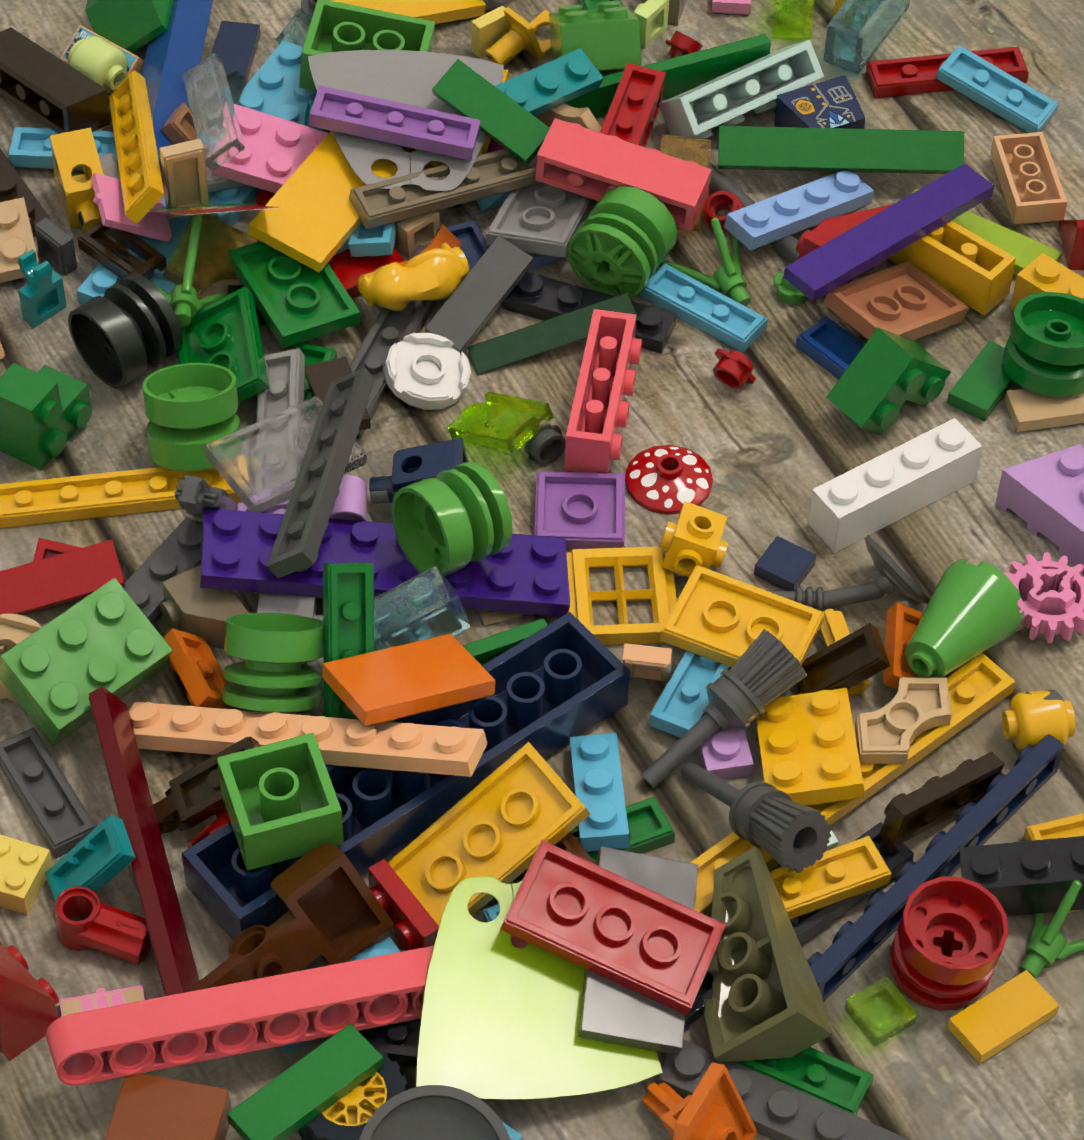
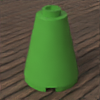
M960 559L945 570L905 649L906 659L915 674L920 677H944L1008 638L1020 627L1024 619V610L1020 613L1017 601L1021 598L1019 591L1010 579L993 565L982 561L976 566L967 564L966 562L969 559Z

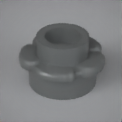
M543 424L535 426L526 436L524 451L530 460H536L542 465L555 462L565 450V439L562 437V431L557 425Z

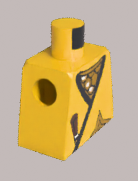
M91 127L50 136L55 185L68 225L72 228L81 226L83 233L102 221L98 205L93 202L95 193L91 178L94 173L104 174ZM76 167H83L84 174L72 176V171Z

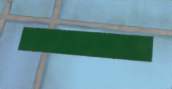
M628 293L468 346L467 348L477 374L587 338L594 309L636 314Z

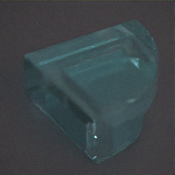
M298 9L276 38L278 44L280 45L282 41H288L303 47L312 17Z

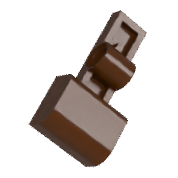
M322 844L310 850L271 882V888L288 912L269 927L254 925L238 934L229 946L228 953L230 957L188 991L301 971L320 955L329 965L344 963L379 937L394 923L344 852L335 844Z

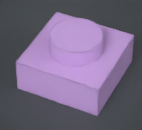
M735 727L725 729L724 731L716 730L697 748L702 768L722 780L753 775L754 763L745 730Z

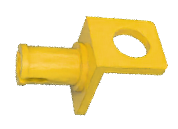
M507 7L503 12L509 25V31L494 45L484 51L488 61L504 66L523 49L540 61L551 52L550 39L545 41L537 40L535 32L538 28L549 25L550 12L544 10L528 23L511 8Z

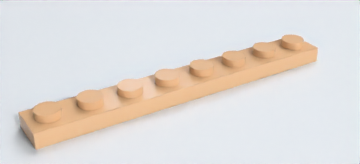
M134 702L129 710L138 749L216 755L245 737L251 736L259 742L260 746L314 732L326 765L471 777L487 746L484 729L397 722H382L364 726L359 719L157 704L151 702Z

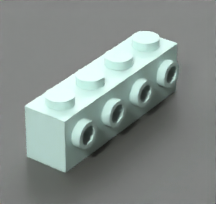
M806 40L786 46L659 103V107L673 141L688 138L690 144L712 136L711 128L720 124L722 126H733L744 121L743 114L750 110H754V113L758 114L775 107L777 95L806 87L807 84L823 78L824 74L811 41Z

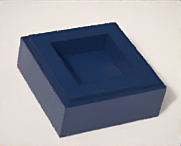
M777 536L755 564L754 575L786 591H795L796 587L800 586L815 566L816 554Z

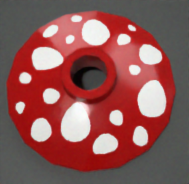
M674 445L653 446L639 452L629 462L625 473L627 492L634 501L649 511L666 515L680 514L685 501L700 506L709 497L713 484L711 469L705 460L688 448Z

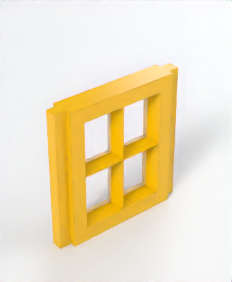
M653 546L572 549V552H566L570 594L569 612L603 645L665 643L660 641L661 630L677 602L674 572L662 568L667 549ZM648 567L650 589L625 590L623 568ZM614 568L616 590L591 591L589 569ZM651 600L653 623L628 624L626 601ZM592 602H617L619 624L594 625Z

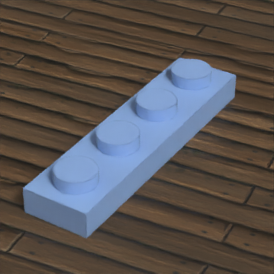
M836 172L728 213L724 228L751 251L820 224L825 219L837 217L871 204L874 190L853 172Z

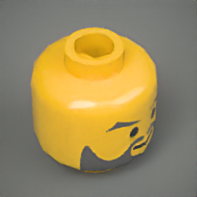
M1055 690L1018 693L1012 698L1009 710L1002 712L1004 737L1006 739H1013L1016 748L1020 752L1028 745L1035 747L1048 734L1065 746L1067 739L1075 734L1073 706L1069 700H1064L1061 694Z

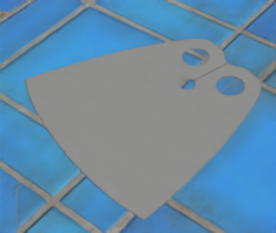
M353 50L307 56L316 90H318L320 85L455 115L460 114L433 94L432 88L457 59L494 86L502 83L504 65L467 56L425 51ZM479 130L472 160H466L419 149L409 153L403 150L401 145L332 131L351 168L366 185L410 174V166L412 174L423 171L424 166L431 161H439L449 167L450 173L443 180L430 179L423 171L417 178L378 188L391 189L403 185H417L427 191H451L458 187L470 172L487 136ZM379 159H388L397 165L398 171L390 178H381L372 172L371 166Z

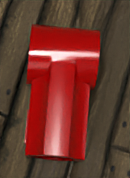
M70 887L57 897L55 903L56 929L58 940L63 946L76 951L93 948L137 965L141 961H145L152 946L145 918L100 902L96 893L86 887ZM78 916L86 917V919L81 921L70 920Z

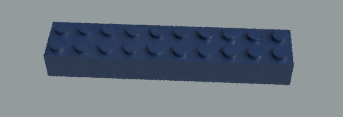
M571 612L563 615L483 665L484 669L496 680L494 695L398 718L393 721L397 723L484 729L487 746L471 777L326 765L342 810L344 845L338 847L344 852L359 875L362 876L368 872L369 867L383 859L387 860L409 845L526 743L529 742L544 759L570 742L569 737L581 735L628 705L630 670ZM231 822L182 852L186 886L232 940L251 926L264 925L269 927L288 912L270 885L274 878L302 856L247 871Z

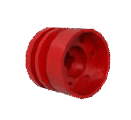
M938 877L922 883L910 894L888 954L890 973L899 989L914 1002L934 1010H957L973 1004L987 990L1009 934L1007 914L997 897L981 884L962 877Z

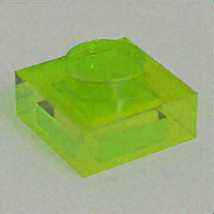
M888 977L848 998L845 1005L846 1013L874 1047L913 1026L916 1023L918 1014Z

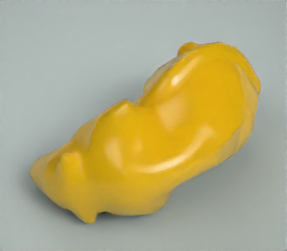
M442 243L441 248L424 251L410 259L404 266L394 262L379 267L374 272L360 275L357 279V287L370 307L378 304L392 311H402L410 301H440L447 299L470 270L468 261L459 247L450 248L447 243Z

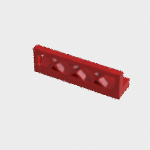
M627 62L600 133L616 136L624 141L646 147L660 111L659 103H662L666 72Z

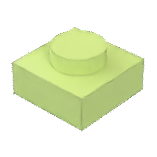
M647 0L636 7L634 14L639 18L641 47L646 48L668 28L669 0Z

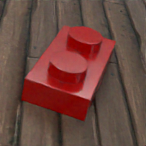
M385 859L369 867V889L393 921V930L400 945L406 951L434 946L439 930L438 924Z

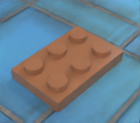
M911 261L900 263L843 284L827 293L823 302L824 305L837 314L841 321L851 325L866 337L867 340L879 327L914 341L964 321L970 308Z

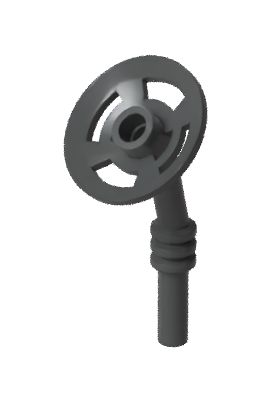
M869 535L864 539L867 550L877 569L871 576L872 582L829 591H823L822 587H817L816 591H813L812 587H807L803 591L801 586H797L795 591L766 590L822 612L825 609L880 599L885 594L891 596L896 590L920 603L928 605L930 598Z

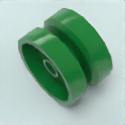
M1041 292L1026 296L1017 303L1013 311L1009 328L1010 336L1006 342L1002 359L1005 372L1016 384L1028 391L1045 396L1068 397L1083 393L1084 300L1058 292Z

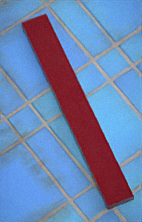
M102 686L90 692V697L88 698L119 818L123 819L136 857L131 862L164 995L169 996L189 992L188 990L200 980L126 703Z

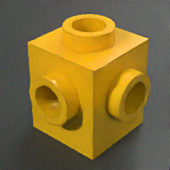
M685 501L676 524L668 521L659 545V547L667 549L662 568L690 577L696 565L709 570L711 566L720 568L728 546V542L721 540L727 516Z

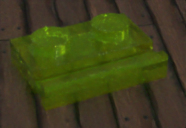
M487 392L484 395L486 398L484 403H475L466 407L461 412V416L447 428L452 439L463 438L464 444L513 454L541 430L539 423L542 420L551 421L554 416L549 403Z

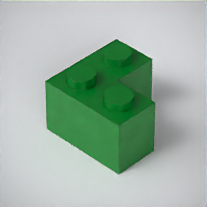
M877 327L826 398L861 428L882 434L885 429L892 426L898 419L900 408L906 400L926 406L929 401L937 398L944 389V381L951 371L917 342Z
M13 363L0 377V451L42 470L53 457L61 454L66 442L73 434L89 422L92 415V406L88 384L46 365L36 373Z

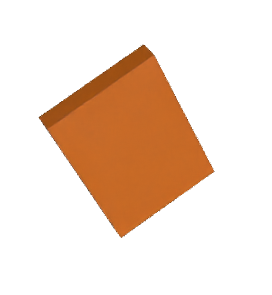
M451 633L326 662L322 665V678L364 726L495 694L496 680Z

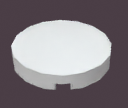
M412 333L404 336L403 341L397 344L395 342L390 347L384 366L386 384L396 397L408 405L424 410L444 409L456 404L465 394L471 369L468 358L463 351L460 354L459 351L452 347L454 343L446 337L432 333Z

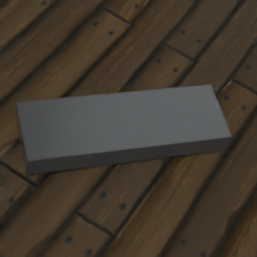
M498 236L425 327V333L446 337L454 343V346H452L454 349L459 351L460 354L462 351L464 352L533 265V257L501 236Z
M34 727L0 742L1 771L55 859L67 854L97 826Z

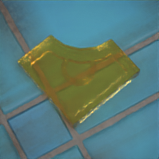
M201 214V232L192 287L196 289L197 294L201 295L209 285L221 280L238 279L228 264V251L259 242V240L208 214ZM193 217L162 276L177 285L183 282Z

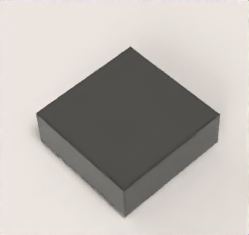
M47 217L36 223L35 232L39 255L62 274L68 275L77 269L73 238Z

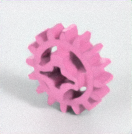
M1044 552L1042 561H1036L1031 554L1026 555L1024 566L1013 561L1009 573L1004 574L1018 591L1022 593L1017 604L1020 613L1024 610V619L1016 631L1024 627L1029 629V639L1034 640L1038 633L1045 634L1047 643H1053L1054 636L1060 634L1064 640L1071 641L1073 630L1084 634V577H1082L1084 566L1078 564L1072 568L1067 565L1068 557L1064 555L1058 562L1052 561L1049 552Z

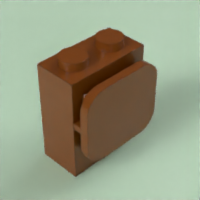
M142 1073L125 1076L105 1140H225L230 1125L227 1113L232 1110L229 1089Z

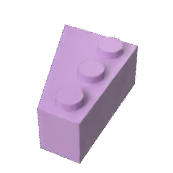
M1078 444L1002 469L995 504L1005 512L1009 509L1025 520L1027 522L1026 529L1036 537L1042 534L1059 547L1058 554L1067 556L1068 562L1073 566L1078 564L1084 566L1083 446Z

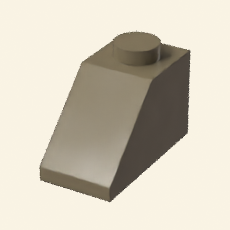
M201 565L163 581L164 602L160 603V609L170 628L177 626L179 631L204 637L211 647L224 649L225 621L228 617L249 613L233 590L200 588Z

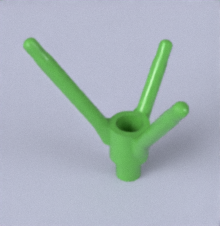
M194 214L182 284L174 287L171 294L166 293L154 284L169 302L177 316L180 327H187L191 323V318L199 310L227 296L228 293L227 291H222L202 299H197V291L192 287L201 232V214Z
M718 218L711 219V224L723 264L714 272L713 276H708L664 260L659 265L661 267L665 263L716 291H722L725 296L744 306L751 302V298L745 290L747 283L741 273L740 241L731 234L730 256Z
M1074 880L1049 926L1044 925V913L1033 914V929L1030 943L1025 949L1027 957L1019 967L1021 973L1027 970L1036 979L1043 967H1051L1055 959L1060 961L1073 953L1084 950V939L1067 944L1065 937L1059 933V929L1082 887L1080 881Z

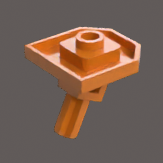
M712 1062L693 1094L688 1095L684 1099L664 1082L660 1084L652 1082L647 1086L648 1093L643 1097L644 1105L662 1121L671 1140H754L758 1133L726 1066L723 1064Z

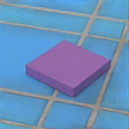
M537 471L535 535L565 538L566 550L624 548L625 474Z

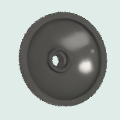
M445 1085L418 1086L393 1096L374 1112L359 1140H511L503 1122L489 1105L467 1091Z

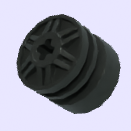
M135 273L121 279L119 284L107 288L103 297H93L70 311L68 317L69 332L82 359L100 380L115 389L124 387L144 374L148 365H157L165 357L172 356L181 349L183 344L180 324L167 299L153 283Z

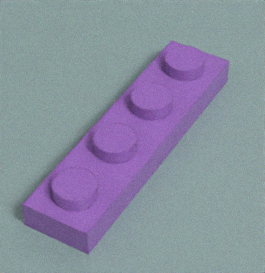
M320 85L309 115V126L466 160H472L481 120Z

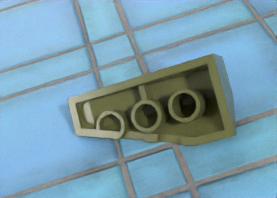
M753 847L717 868L714 874L711 918L726 924L707 970L713 975L712 998L705 1000L704 1018L714 1059L719 1062L791 1058L832 1035L818 984L761 850Z

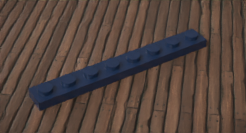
M1048 734L1035 747L1028 745L1020 753L1014 768L1007 775L999 773L991 781L985 796L977 804L974 802L968 803L958 815L955 825L947 833L940 831L933 837L923 857L917 862L911 860L903 866L895 879V884L886 893L882 890L875 893L867 903L864 914L855 923L847 921L838 930L833 938L832 945L823 954L816 952L807 960L820 989L823 1002L897 930L910 894L924 882L938 877H951L961 867L959 847L984 845L1057 773L1064 746L1063 743Z

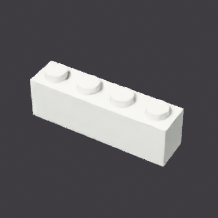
M954 418L812 489L808 525L836 553L865 538L867 535H871L976 481L982 445Z

